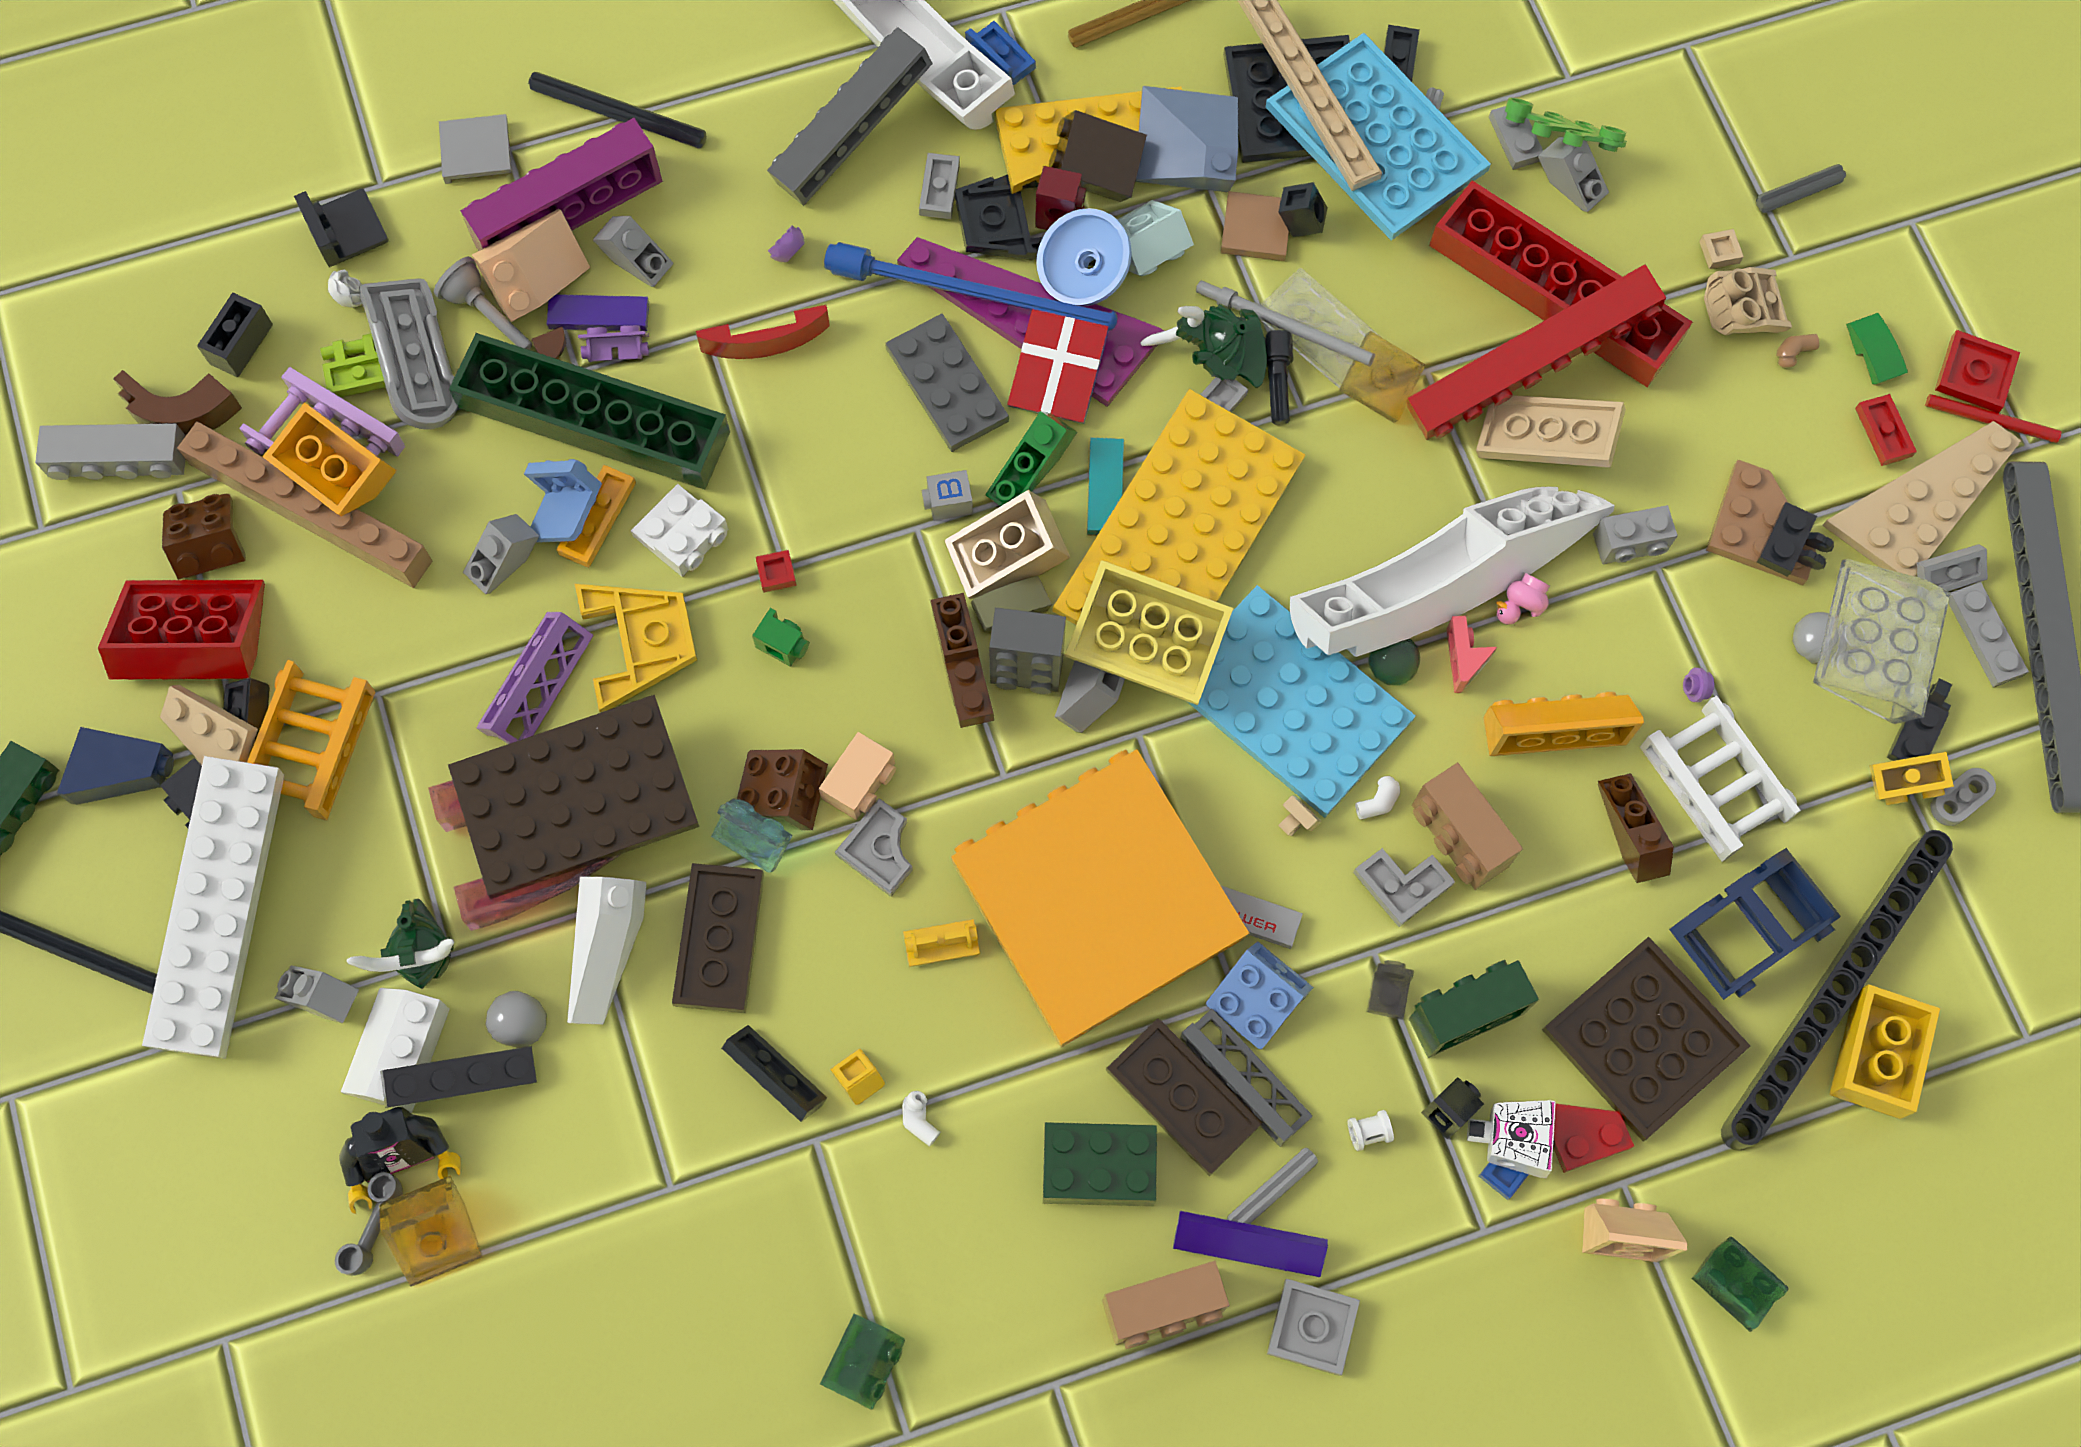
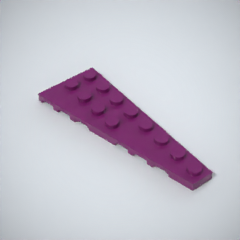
M916 237L897 259V264L900 266L1058 301L1045 290L1042 283ZM929 287L1022 349L1032 310ZM1098 304L1085 306L1086 308L1108 313L1114 311ZM1116 312L1118 317L1117 325L1108 332L1092 397L1108 407L1158 346H1142L1141 341L1150 335L1163 332L1164 330Z

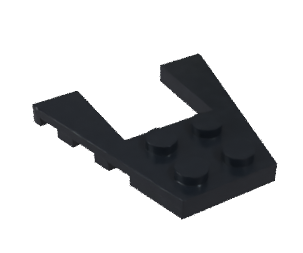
M1008 174L996 179L992 176L955 189L954 197L967 253L1037 260L1038 249L1043 237L1030 238L1021 191L1012 194ZM1035 180L1023 185L1022 189L1038 187L1039 183ZM1096 260L1091 261L1088 266H1095Z

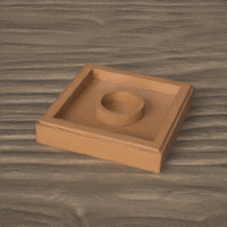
M1228 191L1221 253L1285 261L1289 230L1278 213L1281 198Z

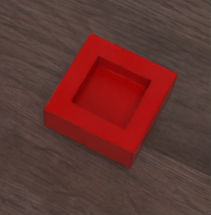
M789 550L755 557L763 593L797 586Z

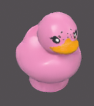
M1525 573L1521 581H1515L1508 586V601L1496 602L1498 606L1496 612L1499 621L1506 625L1517 622L1521 615L1520 606L1531 611L1532 617L1541 615L1548 608L1549 601L1546 592L1550 585Z

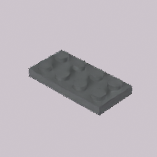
M943 313L885 343L887 352L951 452L1009 422V415Z

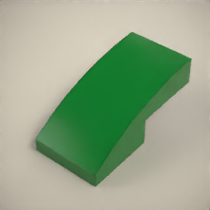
M1879 313L1846 324L1856 355L1863 353L1872 384H1878L1908 373L1900 349Z

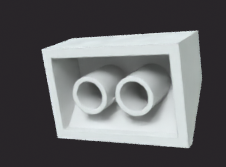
M380 988L341 1093L385 1105L380 1071L430 1063L450 1008L436 998L408 990ZM415 1103L395 1107H404L412 1113Z

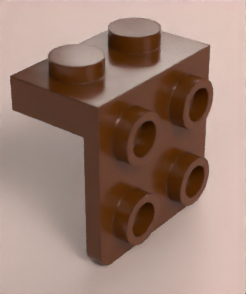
M212 494L202 500L189 504L179 503L164 511L162 549L178 580L246 561L244 549L233 528V500L230 494Z

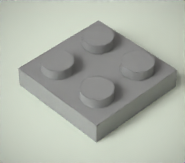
M1286 1279L1267 1355L1341 1376L1360 1300Z

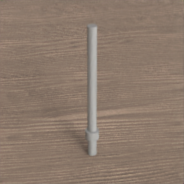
M1202 280L1196 287L1197 293L1217 301V305L1223 304L1230 310L1232 308L1238 311L1241 309L1253 310L1259 319L1289 331L1362 364L1371 366L1374 361V353L1238 296L1237 291L1227 287L1221 289Z

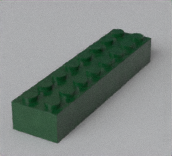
M475 333L449 388L456 405L460 409L702 489H706L730 434L726 414L479 333Z

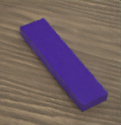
M1184 1211L1179 1213L1173 1242V1249L1315 1277H1321L1328 1248V1239Z

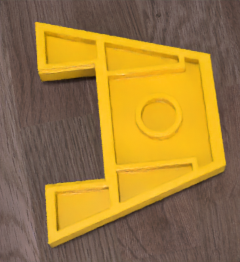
M575 584L580 614L583 620L616 613L625 657L626 672L593 679L600 713L616 707L697 661L683 593Z

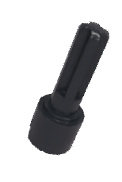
M1272 330L1267 332L1266 338L1264 337L1270 389L1271 420L1275 425H1283L1290 421L1287 366L1294 360L1293 338L1289 331Z

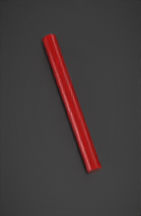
M1929 394L1925 404L1929 408L1986 424L1994 421L2004 429L2053 443H2058L2062 434L2061 430Z

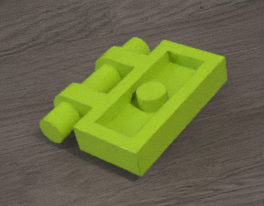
M371 333L362 335V339L344 342L342 339L333 341L331 346L320 348L324 361L335 358L334 362L322 364L326 388L335 395L344 397L386 387ZM365 352V355L348 358V355Z

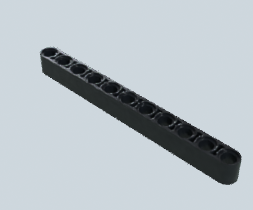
M1940 830L1928 831L1909 846L1721 1128V1137L1729 1148L1741 1151L1757 1144L1764 1137L1950 857L1953 844L1946 833ZM1925 844L1930 845L1934 849L1936 856L1930 855L1927 852ZM1907 871L1912 872L1916 876L1918 884L1908 878ZM1888 898L1894 899L1898 903L1899 911L1894 910L1890 906ZM1870 925L1875 926L1880 931L1881 939L1872 935ZM1851 953L1857 954L1862 959V967L1857 966L1852 961ZM1832 981H1837L1843 986L1844 995H1840L1834 990ZM1814 1009H1818L1824 1014L1825 1024L1815 1019ZM1795 1037H1799L1805 1042L1806 1052L1796 1048L1794 1043ZM1776 1065L1786 1070L1787 1081L1780 1080L1775 1073ZM1756 1094H1760L1767 1099V1111L1757 1105ZM1737 1123L1747 1127L1749 1131L1748 1140L1742 1139L1737 1134Z

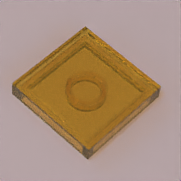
M1370 331L1365 335L1360 348L1375 354L1371 366H1367L1353 360L1339 390L1395 423L1399 421L1407 405V398L1411 396L1426 364Z

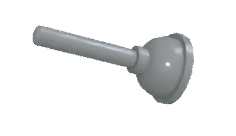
M467 256L458 260L445 271L434 288V295L438 299H445L455 304L466 302L471 307L475 306L516 346L528 350L531 349L532 342L484 297L485 293L480 289L481 275L472 257Z

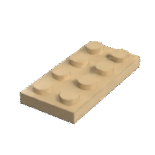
M1512 396L1509 400L1498 406H1495L1494 402L1488 406L1476 452L1479 458L1611 467L1626 411L1624 402Z

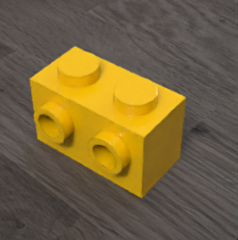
M1947 752L1869 765L1876 799H1885L1886 805L1908 802L1907 795L1921 792L1923 799L1945 795L1944 788L1954 787Z

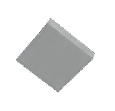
M506 114L439 121L442 177L445 184L452 183V179L512 173L508 118Z

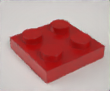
M1956 330L1951 337L1935 391L1999 413L2004 408L2020 352Z

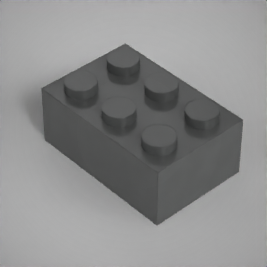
M995 607L989 646L990 683L996 684L998 688L1004 690H1014L1017 687L1029 688L1037 694H1050L1051 691L1059 692L1064 656L1066 616Z

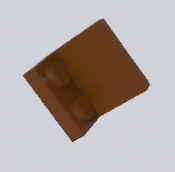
M804 749L750 750L747 754L733 815L738 818L783 819L800 830H813L821 797L819 787L825 780L828 764Z

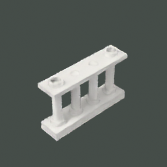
M1716 695L1701 710L1706 717L1671 738L1665 737L1661 730H1658L1648 736L1640 748L1721 862H1723L1743 846L1740 836L1776 814L1783 823H1786L1801 810L1797 806V800L1793 793L1782 786L1736 723L1731 708L1727 704L1722 703ZM1715 728L1726 746L1691 767L1685 765L1678 755V749ZM1733 757H1736L1747 774L1713 795L1706 794L1698 783V779ZM1756 785L1768 803L1734 824L1727 823L1720 814L1719 807Z

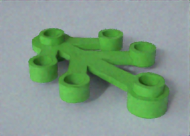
M1508 98L1505 108L1507 113L1506 119L1516 123H1524L1526 118L1534 120L1531 132L1535 135L1549 138L1552 131L1565 132L1562 141L1565 144L1581 147L1583 140L1599 142L1598 147L1612 152H1617L1618 147L1624 148L1627 144V141L1624 140L1626 132L1621 129L1605 125L1598 129L1590 123L1578 120L1573 123L1562 115L1545 111L1544 116L1531 112L1533 108L1532 103L1518 98Z

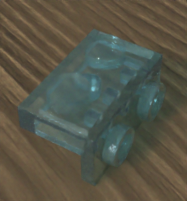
M733 798L721 805L717 812L721 817L711 837L766 872L771 873L776 870L793 835L784 830L783 825L778 821L765 818L755 812L753 806L748 802Z

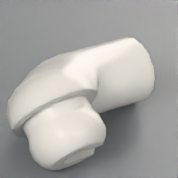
M1384 776L1379 779L1378 791L1373 799L1355 803L1356 813L1360 820L1386 814L1392 810L1400 795V785L1393 777Z
M912 1091L903 1100V1125L930 1147L941 1132L926 1121V1096L920 1091Z

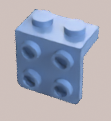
M575 459L528 463L524 475L546 493L530 526L539 535L536 542L576 540L583 530V525L591 507L596 501V496L602 483L587 471L585 464Z

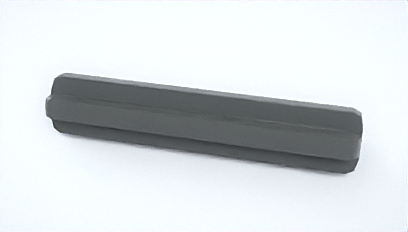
M1840 164L1833 165L1760 194L1756 200V205L1759 207L1760 212H1769L1842 183L1846 177V171L1843 170Z

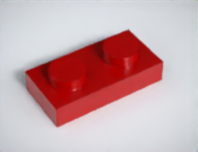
M1887 394L1859 402L1855 408L1881 466L1913 457L1917 452L1891 395Z

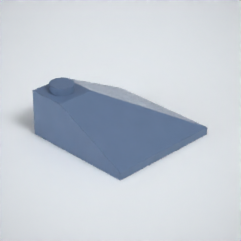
M1143 86L1138 132L1147 134L1135 182L1222 192L1230 191L1236 180L1238 157V97Z

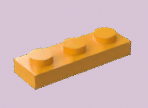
M603 465L597 476L602 485L596 496V501L586 518L581 534L574 541H561L556 549L560 556L588 568L636 484L634 477L606 465Z

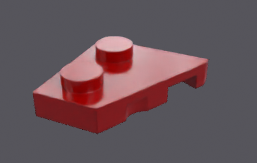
M1555 1103L1553 1149L1563 1173L1635 1147L1623 1118L1618 1111Z

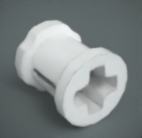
M1385 1110L1378 1111L1376 1116L1361 1120L1350 1118L1347 1121L1350 1138L1356 1151L1363 1150L1365 1145L1383 1140L1389 1143L1394 1140L1393 1129Z

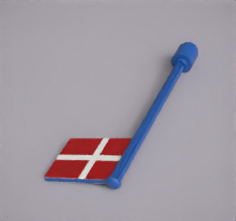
M841 242L828 246L824 267L826 270H830L833 275L864 281L867 276L875 274L1032 310L1007 405L1034 413H1039L1040 411L1048 412L1060 419L1085 424L1108 332L1117 325L1118 317L1115 311L1111 313L878 261L875 260V257L871 256V250L864 247Z

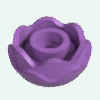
M793 225L788 228L787 233L783 234L776 241L775 245L768 250L771 254L770 257L778 262H788L805 243L801 229L799 227L795 228Z

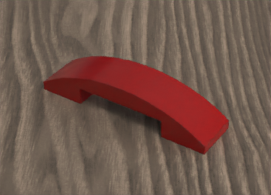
M827 305L794 311L796 323L732 336L728 324L697 330L696 335L700 350L708 355L730 359L762 358L793 350L813 340L830 326Z

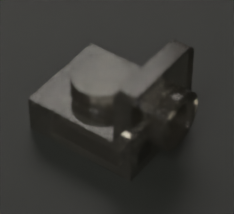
M1387 960L1384 961V964L1378 963L1373 971L1366 1012L1402 1020L1405 1014L1409 985L1413 979L1414 970L1406 969V965L1398 961Z

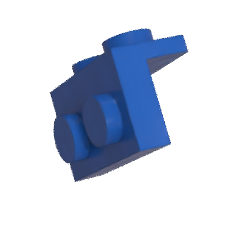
M995 21L978 33L972 28L965 32V39L1011 78L1013 85L1036 69V61Z

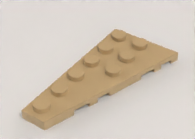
M1993 421L1827 519L1822 526L1907 586L1917 574V562L1930 558L2022 440Z

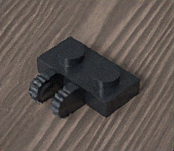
M1785 502L1756 562L1786 577L1792 573L1796 562L1814 570L1824 569L1827 563L1826 558L1812 550L1802 549L1804 545H1807L1821 552H1832L1834 541L1819 532H1811L1817 518L1816 515Z

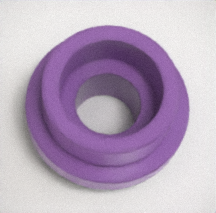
M1703 668L1691 669L1683 681L1684 693L1691 702H1701L1703 699H1709L1714 690L1712 674L1706 672Z

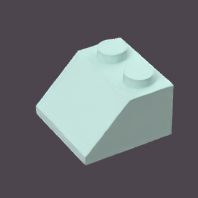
M1151 200L1117 219L1125 228L1131 243L1132 256L1129 272L1139 276L1153 273L1157 270L1159 264L1166 260H1174L1181 257L1185 253L1184 250L1194 245L1181 210Z

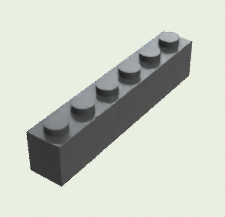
M899 27L890 35H887L882 40L878 49L860 64L858 71L848 82L843 83L839 87L837 94L828 104L818 110L815 118L808 126L797 133L788 148L773 160L772 165L767 171L775 182L804 206L933 64L925 48Z

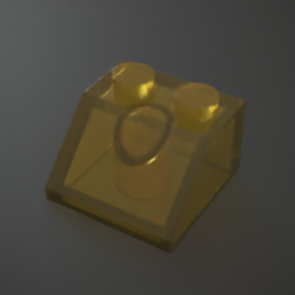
M451 1175L379 1205L381 1233L410 1287L482 1257L466 1205Z

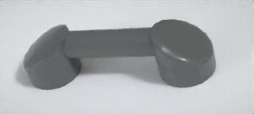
M387 1172L376 1174L368 1184V1194L377 1203L358 1244L342 1246L335 1256V1266L343 1274L349 1276L360 1275L371 1266L373 1262L371 1250L390 1208L396 1206L401 1201L403 1195L401 1182L396 1176Z

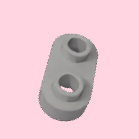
M1981 768L1967 770L1953 781L1954 787L1944 789L1945 795L1933 798L1931 802L1932 815L1943 825L1954 826L1959 824L1994 795L1996 783L1993 776ZM1969 784L1976 787L1977 793H1973L1969 789ZM1944 804L1952 808V814L1945 811Z

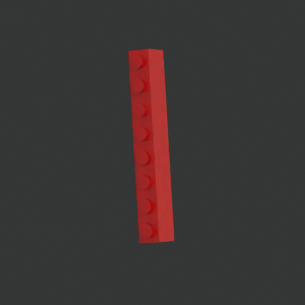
M1644 264L1408 397L1407 408L1426 440L1433 436L1436 439L1442 438L1453 431L1454 424L1463 419L1466 422L1476 419L1484 412L1482 409L1493 402L1495 406L1506 402L1513 396L1512 392L1522 386L1525 389L1533 387L1543 379L1541 375L1552 369L1555 373L1565 369L1573 362L1571 360L1573 357L1582 352L1584 356L1595 352L1602 346L1601 342L1611 336L1614 339L1620 338L1632 329L1631 325L1641 319L1644 322L1652 320L1662 312L1661 308L1664 305L1666 296L1647 265Z

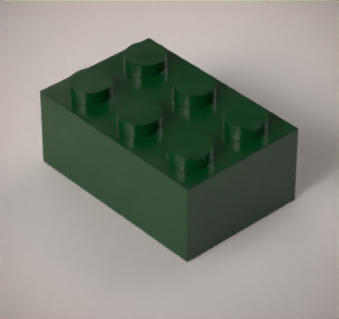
M1506 960L1499 961L1486 968V973L1477 979L1471 974L1454 982V987L1442 994L1440 989H1437L1420 998L1421 1002L1414 1006L1416 1010L1409 1017V1021L1428 1058L1524 1015L1539 1001L1519 960L1511 964H1507Z
M1045 1122L1043 1204L1154 1206L1156 1202L1157 1125Z

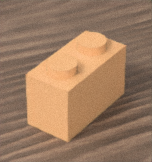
M857 732L819 787L821 799L857 820L862 812L866 814L874 805L877 798L875 792L880 785H887L896 771L894 754L860 732Z

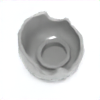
M1815 612L1806 615L1795 625L1792 642L1796 651L1812 664L1820 662L1833 664L1845 653L1848 633L1840 619L1830 613Z
M509 991L495 998L487 1011L485 1025L488 1033L497 1042L516 1048L528 1047L538 1041L544 1032L547 1014L536 998L520 991Z

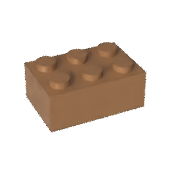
M1458 762L1425 783L1412 804L1414 808L1413 814L1417 821L1423 827L1427 826L1435 836L1434 842L1439 851L1445 856H1450L1456 864L1455 870L1460 879L1465 884L1470 883L1474 890L1508 869L1523 850L1522 846Z
M1216 1261L1107 1293L1102 1300L1115 1345L1124 1343L1126 1349L1148 1343L1147 1341L1150 1340L1148 1335L1157 1332L1161 1333L1162 1338L1184 1332L1186 1323L1196 1321L1198 1327L1220 1321V1318H1223L1222 1312L1230 1306Z

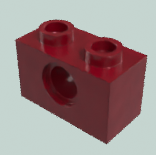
M1043 166L1036 191L1035 228L1048 230L1062 216L1075 210L1085 209L1086 188L1081 187L1082 174Z

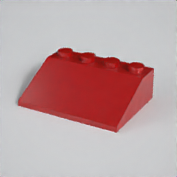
M126 580L98 646L108 679L250 678L258 652L265 588L264 580Z

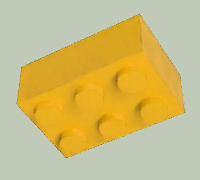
M1869 984L1863 987L1850 1007L1829 1095L1898 1119L1916 1113L1940 1008Z

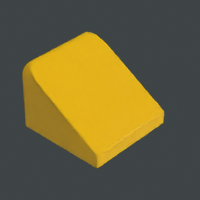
M861 1048L830 1069L855 1105L862 1103L885 1085L878 1070Z

